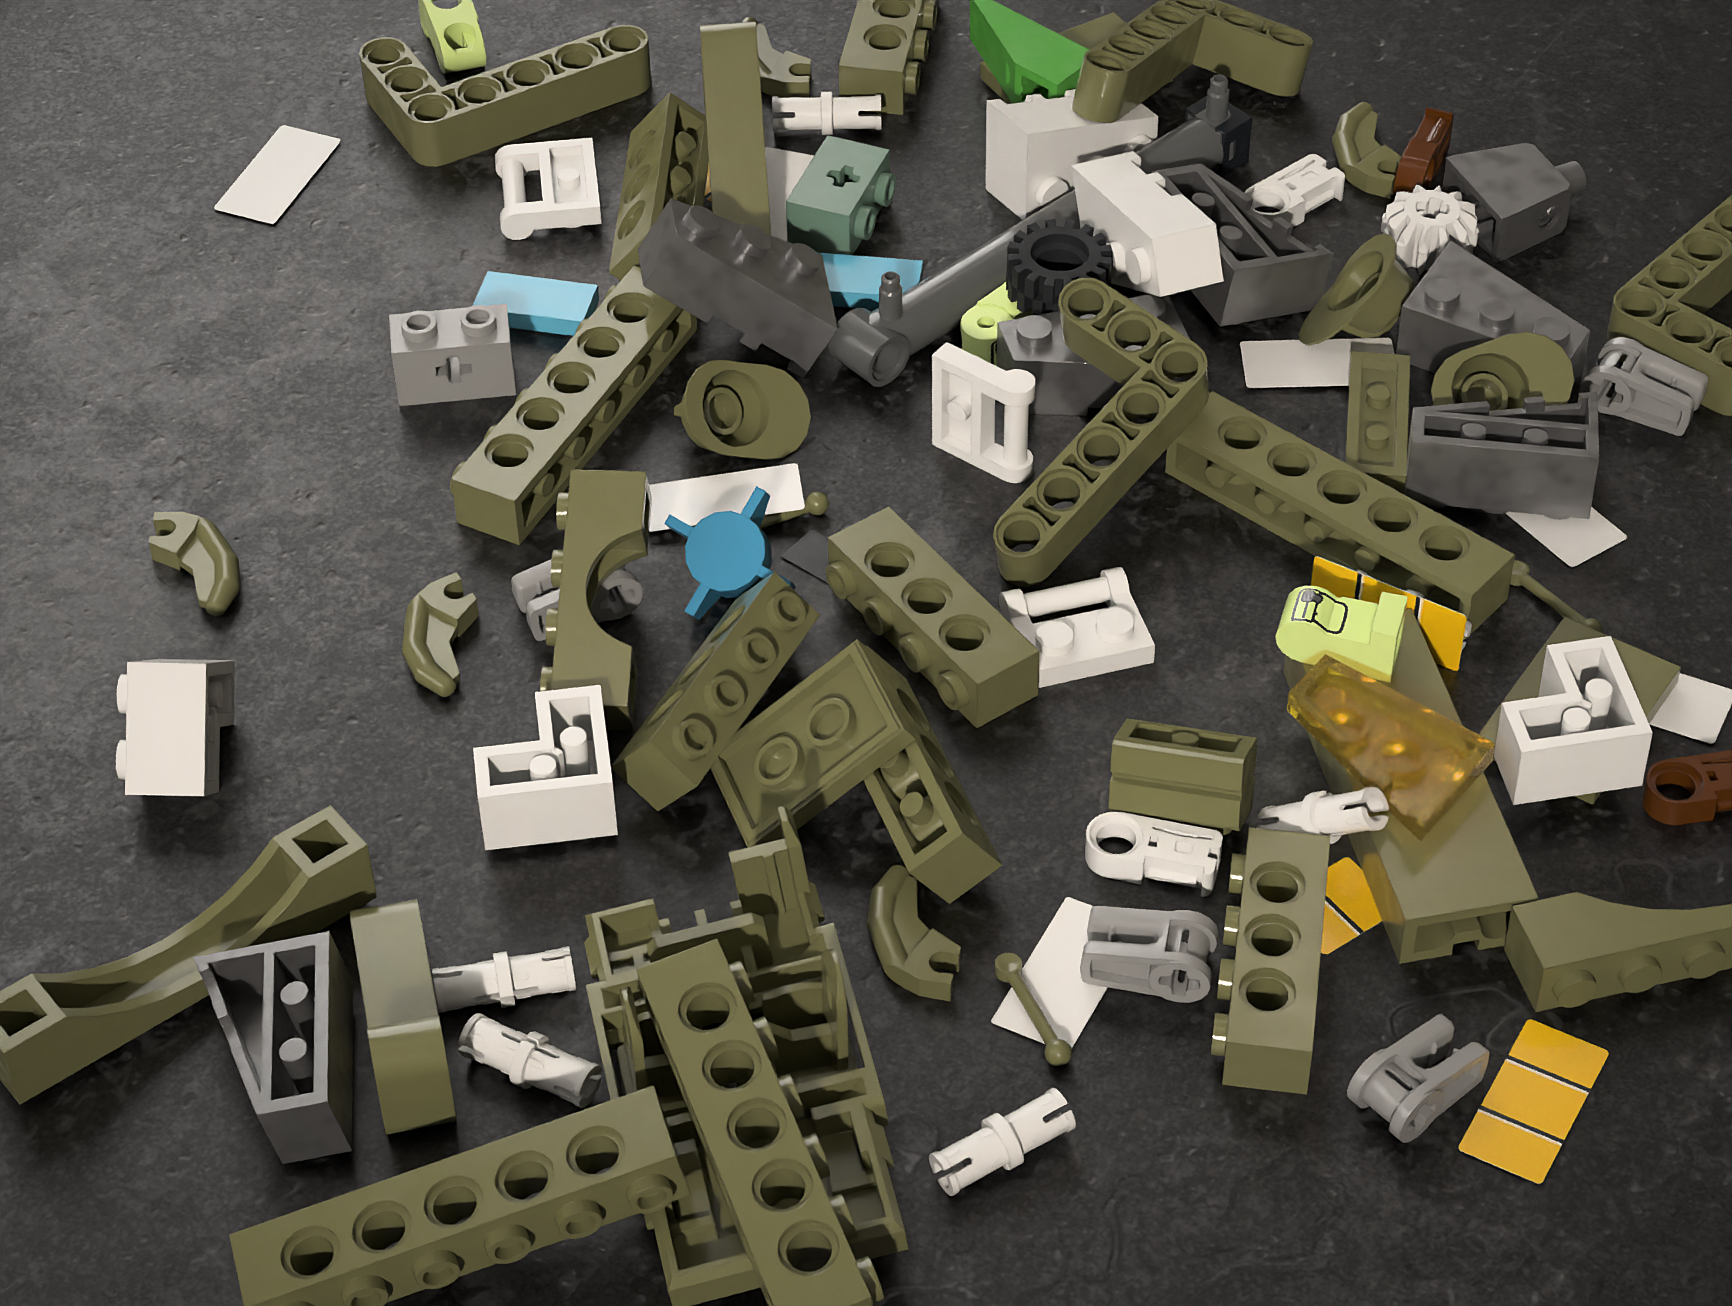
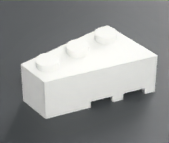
M1076 89L1066 90L1064 97L1046 99L1041 94L1026 95L1025 102L1006 104L1001 99L987 100L986 190L1019 218L1024 220L1075 189L1071 165L1131 151L1137 152L1157 140L1158 116L1141 103L1116 122L1100 123L1090 121L1077 115L1071 107Z
M1134 151L1071 165L1080 227L1082 228L1085 224L1093 227V236L1102 233L1107 238L1106 245L1111 244L1112 284L1162 297L1224 281L1216 223L1183 194L1169 195L1163 189L1165 188V179L1158 172L1144 173L1139 168L1141 166V158Z

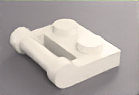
M592 138L512 144L503 146L495 154V168L497 174L502 178L504 208L500 213V228L507 238L512 240L525 239L531 235L533 230L577 228L583 225L602 224ZM540 170L543 201L526 202L524 176L528 171Z
M946 342L932 355V445L1004 481L1021 483L1028 480L1033 474V455L1027 448L1029 404L1035 398L1034 376L1022 369L1005 371L976 355H972ZM995 400L1005 404L1004 447L995 443Z
M1122 567L1102 570L1099 578L1025 594L1019 588L999 594L1001 615L1040 651L1038 688L1154 663L1155 644L1130 594L1128 580ZM1101 602H1106L1108 608L1032 624L1030 619Z

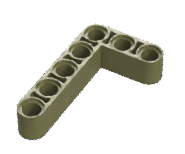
M1159 0L1085 53L1071 107L1077 115L1087 120L1100 123L1116 122L1192 64L1274 95L1294 96L1300 91L1313 40L1308 34L1298 29L1219 0Z
M756 21L701 24L702 79L712 212L719 217L741 225H754L766 234L771 235Z
M633 25L614 26L443 87L438 84L408 46L399 39L392 37L375 38L366 42L359 52L365 98L368 104L413 160L424 166L437 167L455 162L640 95L651 86L648 35L646 31Z
M1732 195L1616 292L1613 297L1606 342L1618 337L1633 339L1648 349L1704 373L1708 376L1709 381L1707 392L1701 405L1726 416H1732V329L1704 314L1732 290ZM1623 354L1619 361L1624 363L1627 355Z
M1095 278L1073 280L1064 286L1059 294L1058 306L1062 337L1065 345L1072 352L1123 385V387L1010 506L994 526L993 539L1000 574L1008 583L1015 586L1031 587L1044 581L1198 416L1208 402V360L1205 352L1196 343L1104 282ZM1083 315H1095V317L1089 319L1079 318ZM1133 345L1142 346V348L1137 350L1125 349L1126 347ZM1177 377L1190 378V380L1184 382L1172 381L1173 378ZM1139 418H1149L1152 420L1145 424H1135L1132 422ZM1102 459L1113 461L1112 464L1106 466L1093 465L1094 462ZM1063 501L1074 503L1073 506L1066 509L1052 507L1056 503ZM1022 544L1035 546L1026 552H1015L1012 550Z

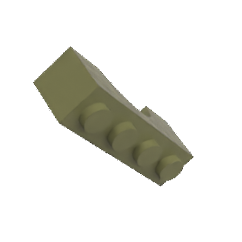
M571 469L569 492H559L557 497V529L565 530L563 550H553L551 583L553 588H560L558 608H548L546 615L547 646H554L553 667L542 668L540 692L600 685L606 730L633 731L638 669L633 648L611 637L601 629L592 617V611L596 595L605 580L621 566L645 557L648 554L652 497L647 472Z

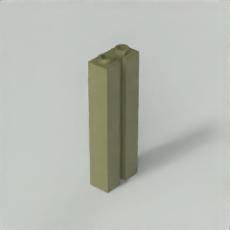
M1406 609L1402 642L1390 683L1302 663L1291 659L1285 654L1283 673L1331 793L1338 795L1359 791L1366 787H1377L1385 795L1388 802V811L1368 813L1369 817L1379 815L1389 817L1383 829L1351 833L1348 836L1399 964L1452 955L1453 944L1474 941L1477 950L1505 946L1512 906L1537 901L1539 897L1412 609Z

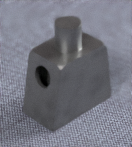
M1521 143L1446 157L1442 192L1447 194L1456 191L1461 192L1463 202L1475 205L1477 228L1479 229L1477 243L1497 263L1561 233L1567 225L1571 197L1584 193L1586 189V176L1578 162L1572 161L1554 167L1535 145Z

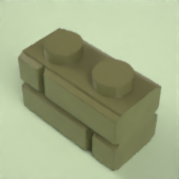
M1127 718L1115 735L1112 743L1110 770L1112 777L1110 779L1108 809L1110 811L1160 820L1191 823L1192 826L1217 830L1222 835L1229 834L1232 830L1240 831L1253 805L1254 771L1256 768L1258 740L1256 737Z

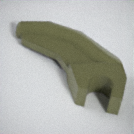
M747 17L743 19L742 22L756 21L761 92L771 96H778L779 98H810L811 59L789 51H785L782 54L773 49L766 27L763 24H758L755 18Z
M1360 102L1340 116L1332 137V145L1340 171L1345 174V179L1362 191L1391 199L1397 169L1402 156L1386 145L1381 146L1374 139L1378 114L1373 111V107L1369 103Z
M154 512L153 523L156 536L149 537L152 560L177 570L183 568L194 575L199 606L205 608L207 613L212 616L223 615L238 594L240 588L239 558L218 527L208 519L186 512Z
M457 572L428 584L411 600L405 613L401 652L416 681L441 697H448L453 694L457 687L456 683L460 681V673L451 645L456 636L460 637L479 616L477 598L473 593L464 596L462 579Z
M893 865L871 890L866 928L884 972L895 983L918 996L951 1002L954 974L939 973L935 970L947 969L959 972L961 966V946L934 928L929 930L918 918L917 880L910 876L906 867Z

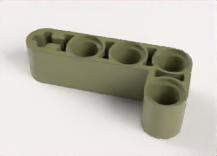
M414 899L349 911L367 1019V1033L386 1135L457 1122L418 900Z

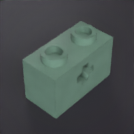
M827 135L786 200L787 242L805 244L819 253L853 255L862 239L868 240L871 237L875 227L876 216L882 206L888 207L894 197L896 175L890 173V149Z

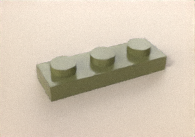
M1351 351L1344 462L1404 494L1407 474L1410 355Z

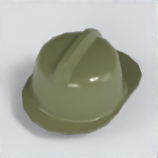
M1385 233L1374 236L1361 245L1349 258L1335 283L1304 320L1299 332L1301 343L1307 346L1319 344L1333 337L1341 330L1359 338H1373L1382 335L1393 327L1401 315L1402 305L1414 290L1412 278L1395 259L1397 244L1394 237Z
M1531 332L1508 334L1462 350L1447 358L1434 375L1431 388L1433 406L1487 401L1490 405V411L1523 408L1524 398L1543 396L1545 406L1563 405L1570 399L1574 383L1572 363L1563 348L1545 335Z
M712 360L698 367L687 382L682 401L674 407L673 413L674 416L681 417L682 425L688 437L699 447L721 455L763 460L783 458L798 449L808 434L811 419L807 396L800 384L787 372L768 365L730 360Z

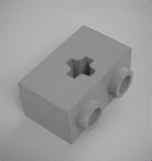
M507 304L474 305L467 308L413 311L389 315L391 355L399 406L516 395Z

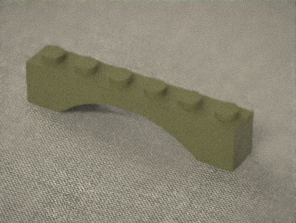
M330 805L273 837L253 865L222 897L194 920L163 940L128 957L95 968L65 973H31L1 990L0 1080L16 1101L22 1104L209 995L193 957L312 935L348 915L349 911L356 910L377 898L368 845Z
M1579 892L1569 893L1512 906L1504 951L1535 1012L1557 1007L1573 1008L1583 1005L1589 1000L1624 992L1640 993L1655 985L1690 977L1696 979L1706 978L1718 971L1732 968V903L1691 910L1647 909L1612 903Z

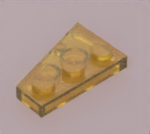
M1326 654L1289 691L1287 711L1365 788L1377 787L1381 790L1388 802V811L1420 842L1493 761L1496 743Z

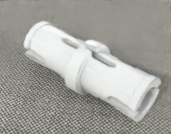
M821 92V97L778 98V96H772V113H795L794 116H773V132L822 129V135H833V129L882 130L881 114L858 113L859 111H881V94H876L875 96L832 97V92Z
M1366 787L1359 791L1338 795L1326 794V791H1317L1306 795L1301 802L1280 806L1271 805L1262 808L1257 820L1267 821L1276 819L1277 823L1258 825L1257 828L1330 836V844H1333L1342 835L1383 829L1389 817L1385 815L1369 817L1368 813L1388 811L1389 806L1385 795L1377 787Z
M569 946L541 953L512 957L507 956V951L493 953V960L457 967L432 969L439 1013L499 1002L501 1003V1008L515 1006V1000L576 990Z
M476 1013L468 1020L461 1032L458 1043L461 1047L458 1051L462 1056L500 1070L509 1075L510 1081L521 1088L528 1089L535 1086L539 1089H544L580 1108L590 1104L599 1089L602 1076L599 1075L602 1072L600 1065L580 1057H575L552 1046L547 1036L536 1031L525 1034L508 1028L481 1013Z
M1051 1088L1044 1095L1004 1117L999 1113H995L983 1119L981 1122L982 1129L940 1151L931 1153L929 1155V1162L933 1173H937L940 1170L944 1171L962 1162V1167L938 1179L941 1187L948 1195L953 1196L962 1188L1001 1166L1006 1170L1017 1167L1024 1162L1023 1154L1065 1132L1074 1130L1076 1122L1072 1110L1063 1114L1059 1113L1043 1121L1045 1115L1066 1105V1099L1056 1088Z

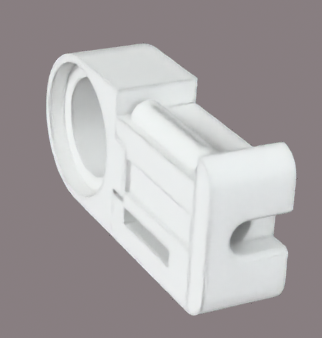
M1310 154L1249 187L1244 193L1253 198L1251 209L1272 223L1274 219L1281 217L1295 227L1304 222L1306 213L1334 197L1342 201L1345 174L1336 167L1328 170L1325 159L1319 155ZM1265 206L1273 207L1280 211L1264 213L1255 210V208Z
M1107 812L1095 817L1087 827L1085 859L1092 871L1105 878L1142 885L1143 878L1145 877L1201 888V896L1204 897L1213 892L1221 861L1223 836L1219 831L1124 812ZM1108 837H1121L1131 842L1134 847L1122 854H1112L1102 850L1098 843Z

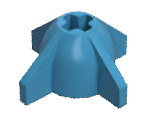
M756 486L741 514L733 511L715 512L701 519L695 527L670 514L664 523L666 526L688 539L685 546L686 564L692 576L700 585L687 605L685 612L695 619L700 620L721 596L725 598L739 597L773 573L770 570L772 564L771 545L765 533L760 529L770 499V495L763 489ZM780 576L793 589L796 588L791 581Z

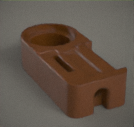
M1426 107L1425 116L1414 138L1411 137L1401 157L1394 182V198L1397 192L1412 193L1416 185H1420L1425 190H1430L1449 151L1454 113Z
M1732 750L1665 759L1653 764L1647 772L1642 794L1644 810L1653 819L1668 825L1711 821L1714 819L1715 812L1732 810ZM1663 784H1676L1688 790L1691 797L1685 800H1672L1660 794L1657 787Z

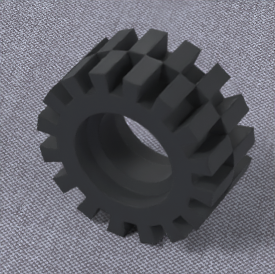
M1056 219L1045 220V228L1041 229L1035 222L1027 225V233L1019 230L1014 234V242L1009 241L1007 247L1006 290H1008L1010 302L1017 301V309L1022 313L1032 308V315H1041L1059 311V294L1064 286L1073 280L1095 278L1111 287L1112 248L1111 244L1106 245L1107 238L1102 233L1093 236L1094 228L1087 224L1080 230L1075 229L1076 221L1067 219L1065 227L1056 226Z

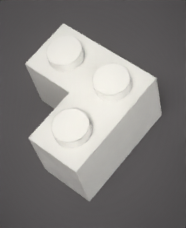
M1611 636L1547 645L1539 696L1537 698L1502 703L1494 758L1513 805L1642 786L1653 732Z
M153 659L127 662V674L120 675L117 685L118 710L121 714H126V740L119 741L116 751L117 776L119 779H125V795L207 796L219 792L220 727L234 725L235 660Z
M600 685L535 692L539 741L473 748L477 795L485 850L618 835Z

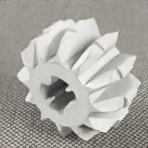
M1416 185L1412 193L1397 192L1394 202L1387 205L1381 225L1383 234H1388L1395 239L1397 244L1395 258L1403 268H1417L1419 275L1431 268L1450 241L1473 254V248L1477 245L1479 233L1475 205L1463 202L1461 192L1456 191L1448 194L1442 192L1440 185L1434 190H1425L1420 185Z

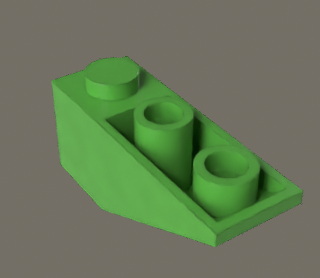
M970 0V40L1012 104L1025 102L1026 95L1041 94L1046 99L1064 97L1066 90L1076 89L1083 57L1089 49L993 0Z

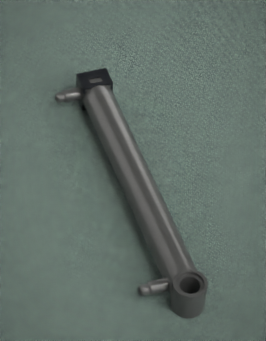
M1214 75L1210 80L1207 96L1185 109V121L1183 124L1135 152L1141 158V166L1139 168L1144 173L1151 174L1155 170L1201 163L1220 177H1224L1249 161L1252 117L1229 103L1228 79L1224 75ZM1075 189L903 293L900 285V276L893 271L884 273L881 277V286L879 287V308L872 312L865 308H856L841 317L837 322L838 330L829 341L830 354L873 386L882 387L891 383L905 368L910 356L959 327L962 316L969 309L1006 282L1007 247L1009 241L1014 242V234L1019 230L1027 233V225L1035 222L1041 229L1045 228V220L1056 219V226L1065 227L1066 219L1076 221L1075 229H1081Z

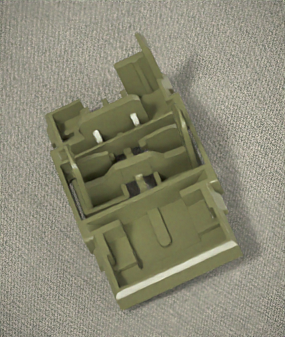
M785 806L778 807L783 839L728 852L738 895L737 901L730 902L733 917L708 923L705 910L701 909L694 911L698 926L672 932L669 918L659 920L654 898L585 915L589 937L584 942L592 979L599 978V982L587 984L586 989L610 1100L621 1097L611 1051L617 1050L619 1078L623 1096L654 1086L668 1121L691 1193L689 1196L674 1201L677 1219L672 1202L657 1212L644 1214L647 1230L653 1228L655 1230L672 1306H692L761 1288L646 1008L636 968L714 939H718L728 965L740 960L746 971L755 1001L748 1003L750 1015L763 1013V1017L766 1018L779 1052V1058L770 1061L777 1078L788 1074L791 1076L803 1106L805 1116L795 1119L802 1137L816 1134L826 1157L830 1176L821 1179L829 1198L841 1194L851 1214L857 1237L847 1240L855 1260L866 1256L869 1259L908 1250L903 1221L888 1168L894 1167L883 1128L889 1124L883 1094L834 922L821 926L819 922L825 921L817 889L815 884L808 881L802 847L793 814ZM847 1010L863 1063V1068L859 1069L848 1035ZM737 1080V1087L744 1085L748 1081ZM768 1138L759 1139L749 1144L748 1147H764L774 1140ZM854 1139L856 1140V1143H857V1147H858V1151H859V1154H860V1158H861V1162H862L864 1171H862V1167H861V1163H860V1160H859V1156H858V1152H857V1149H856V1145H855ZM787 1198L777 1202L772 1207L786 1209L796 1205L800 1200ZM817 1259L810 1260L799 1266L797 1270L804 1272L816 1271L825 1266L827 1262Z

